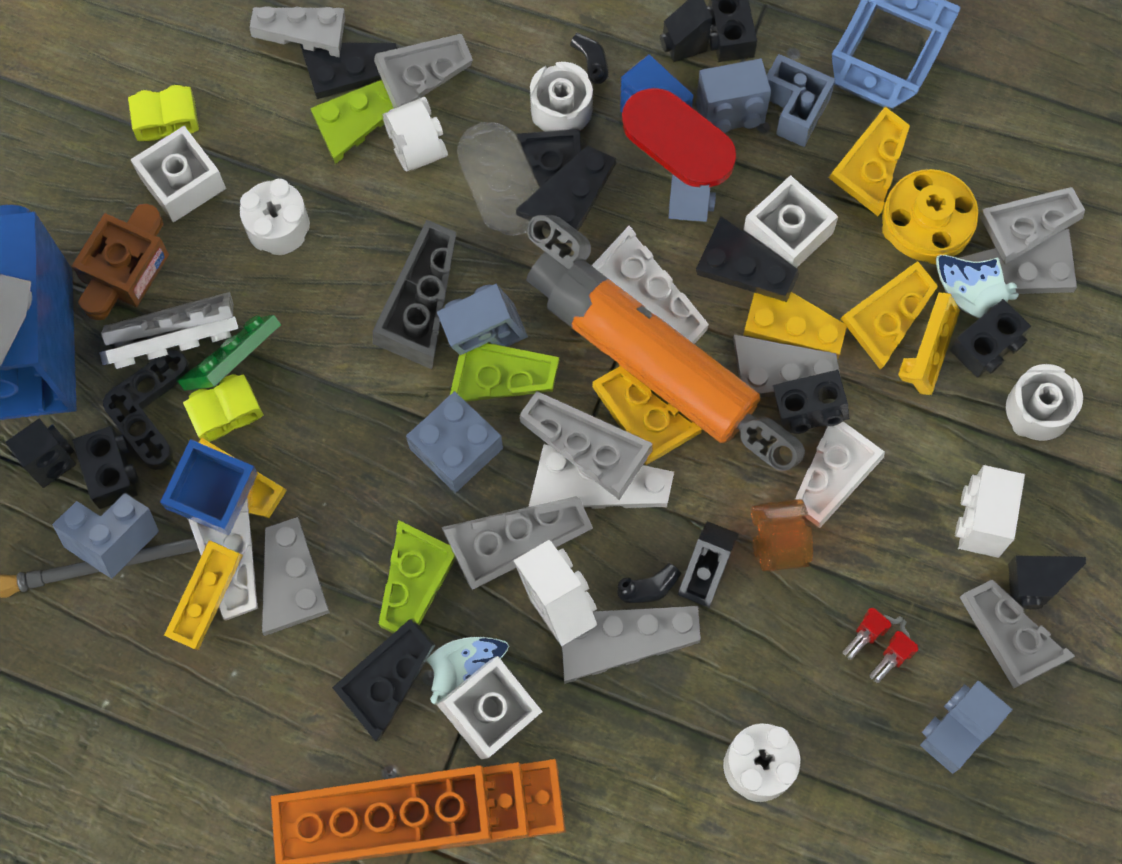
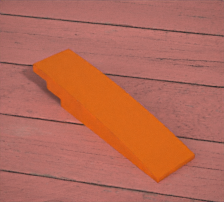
M556 759L525 764L516 762L482 767L480 765L271 796L276 864H328L566 832Z

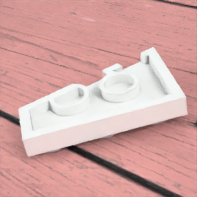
M845 422L835 426H828L794 500V509L820 528L884 458L885 451Z

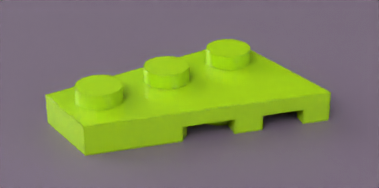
M486 343L465 354L459 355L450 395L455 391L463 400L468 402L535 394L536 391L540 393L553 392L560 360L559 357Z
M398 520L397 534L391 555L388 582L386 583L379 618V626L391 633H395L409 619H414L420 625L456 559L450 545Z

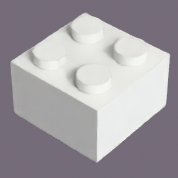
M185 126L131 159L139 178L173 223L226 189L219 170Z
M790 175L746 216L743 232L797 268L833 234L838 216Z
M983 465L977 475L971 476L969 486H964L961 497V505L966 507L964 516L958 519L955 537L960 538L958 549L997 558L1001 556L1015 539L1025 474Z
M549 539L513 560L530 601L561 646L597 626L593 611L597 610V607L586 591L589 589V586L579 570L575 573L571 570L573 564L563 548L557 550Z
M498 656L490 659L437 704L480 759H486L493 755L542 712Z

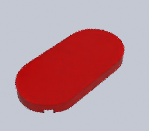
M649 88L635 93L625 103L622 111V122L626 136L683 183L699 188L701 185L713 187L720 185L730 177L736 161V149L732 140L675 94L664 89Z

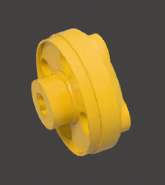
M925 169L910 173L892 188L887 197L882 213V233L896 249L906 256L936 265L937 256L948 255L954 257L969 244L978 222V206L975 196L961 179L948 172ZM920 186L923 187V189L919 191L915 187ZM955 208H961L966 213H960ZM893 221H901L905 226H898ZM933 242H939L943 244L945 248L936 247L933 244Z

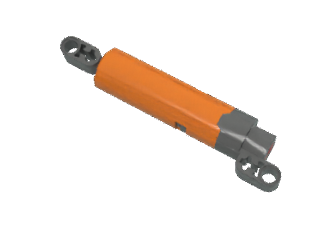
M538 215L529 221L527 234L530 240L545 252L531 268L526 281L549 298L547 309L603 353L614 359L621 367L719 443H727L738 431H741L742 443L778 471L789 470L803 460L805 449L796 437L768 417L755 418L752 415L760 401V394L660 317L646 309L643 304L585 261L590 255L591 245L584 235L556 215ZM546 222L551 227V233L548 238L542 232L543 225ZM565 243H573L572 247H569ZM758 427L763 429L761 432L763 438L760 440L756 438L758 434L756 428ZM777 438L776 442H771V440ZM781 446H787L792 451L793 458L791 462H786L781 458Z

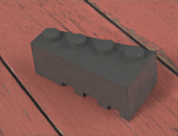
M426 220L373 329L374 345L429 369L433 368L441 324L437 311L444 307L455 247V231Z

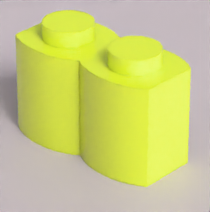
M172 85L161 92L143 90L128 97L132 129L137 141L162 139L183 126L187 128L190 134L199 131L195 101L190 87Z
M233 374L226 376L214 389L207 390L204 388L196 390L190 394L189 399L183 402L198 437L208 442L216 440L234 429L251 424L264 416L245 375L238 376Z

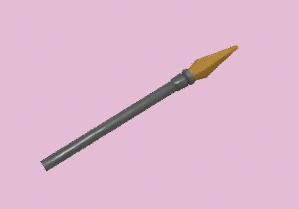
M195 537L141 549L125 566L198 551L199 549ZM80 562L43 571L36 570L27 573L19 572L17 575H0V598H8L19 591L26 592L29 588L34 589L45 586L48 583L101 571L87 562Z

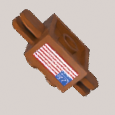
M139 204L127 223L104 213L73 262L72 268L81 282L87 284L78 303L89 318L104 320L118 299L138 307L168 258L169 253L161 238L157 237L164 225V221L157 208L153 205Z

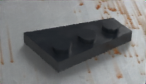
M342 43L340 57L329 55V50L316 47L315 51L304 49L303 44H300L317 100L382 80L374 61L375 54L398 49L396 43Z
M579 129L517 133V141L539 188L581 152Z
M587 146L516 209V215L528 221L538 215H556L579 231L614 169L616 158ZM546 222L543 228L551 231L549 223Z
M721 216L696 267L698 276L787 302L799 276L798 268Z
M409 619L332 687L376 742L380 741L435 647V644L414 619Z

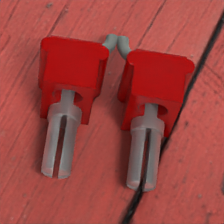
M869 608L856 630L858 632L857 636L844 649L843 654L846 656L861 640L859 645L847 657L848 659H853L865 644L869 642L872 645L879 636H884L890 629L891 623H900V631H897L890 639V645L883 652V660L870 674V678L873 679L887 663L888 666L874 680V682L879 683L892 667L897 666L899 668L906 659H911L919 648L910 639V635L905 629L907 622L899 616L897 619H893L890 616L882 615L875 608Z

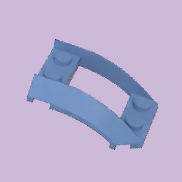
M861 0L844 35L832 53L834 79H836L835 85L883 108L886 106L889 110L894 109L918 93L961 7L946 0ZM877 8L931 31L907 80L852 57Z

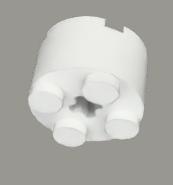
M556 62L555 66L548 68L545 66L536 72L530 84L533 122L543 131L579 129L580 131L587 125L593 111V88L584 69L573 63Z
M425 97L391 109L383 114L389 139L392 138L396 147L393 149L405 171L415 170L448 156L444 142L438 138V136L443 135L441 125L437 117L430 118L431 109Z
M275 179L260 183L242 195L240 200V217L248 238L255 248L260 251L271 252L273 255H284L302 245L305 240L304 237L309 230L310 221L302 196L286 180Z
M1051 364L1033 366L1018 379L1007 397L1006 413L1013 426V431L1019 436L1039 441L1051 440L1062 435L1082 408L1083 393L1081 386L1075 378L1072 379L1059 366Z
M755 724L742 730L728 747L724 758V773L729 785L742 796L756 802L769 801L780 796L796 780L800 769V754L795 741L784 728L771 724ZM759 756L769 762L765 770H763L762 765H755L754 763Z

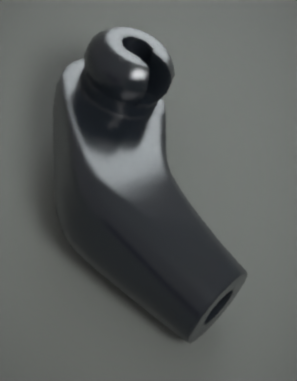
M576 33L571 40L570 46L586 57L589 80L595 84H602L609 75L603 47L597 41Z
M668 563L650 578L631 580L628 577L623 578L617 586L618 596L626 603H644L660 600L667 595L681 576V572L677 567Z

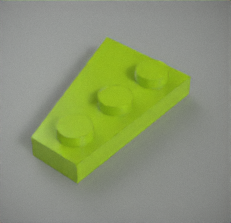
M379 80L310 109L336 164L344 158L343 154L354 145L357 147L364 142L365 136L375 128L385 125L383 114L394 108L383 81Z

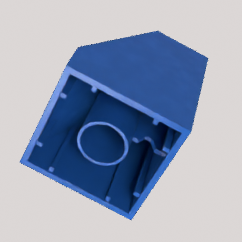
M1 205L0 274L31 281L32 303L0 366V420L77 411L72 268L35 212H31L29 209L19 205Z

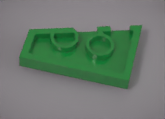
M256 315L243 325L244 329L227 339L220 348L187 372L177 382L184 391L214 387L278 329L281 323L275 315L264 317Z

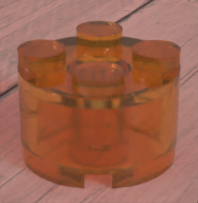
M802 499L760 503L751 507L753 525L758 528V536L753 537V550L755 557H760L762 571L771 572L810 566L808 562H812L813 558L811 526H806L804 519H802V516L808 515L806 505Z

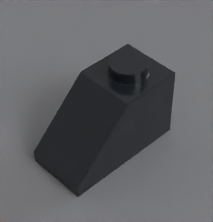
M687 0L664 20L663 34L660 35V42L664 52L670 53L673 62L708 51L712 16L704 0Z
M706 522L679 589V596L708 608L710 607L735 546L738 533L711 522Z
M1016 555L1008 564L1010 596L1018 604H1022L1024 609L1043 608V605L1048 603L1086 564V557Z

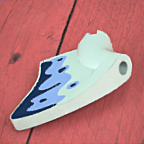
M948 255L936 257L938 274L945 291L952 295L960 309L980 319L1002 299L1008 302V300H1015L1018 297V293H1016L1017 285L1013 282L1008 284L1004 282L999 258L972 262Z
M468 637L451 641L432 653L427 659V662L434 671L431 689L433 691L431 696L432 704L437 705L490 659L497 656L501 659L509 648L508 643L494 638Z

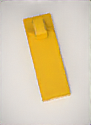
M938 293L917 357L904 358L898 374L902 381L914 384L920 394L932 395L960 313V309L950 293Z
M208 541L164 636L199 650L243 555L215 542Z

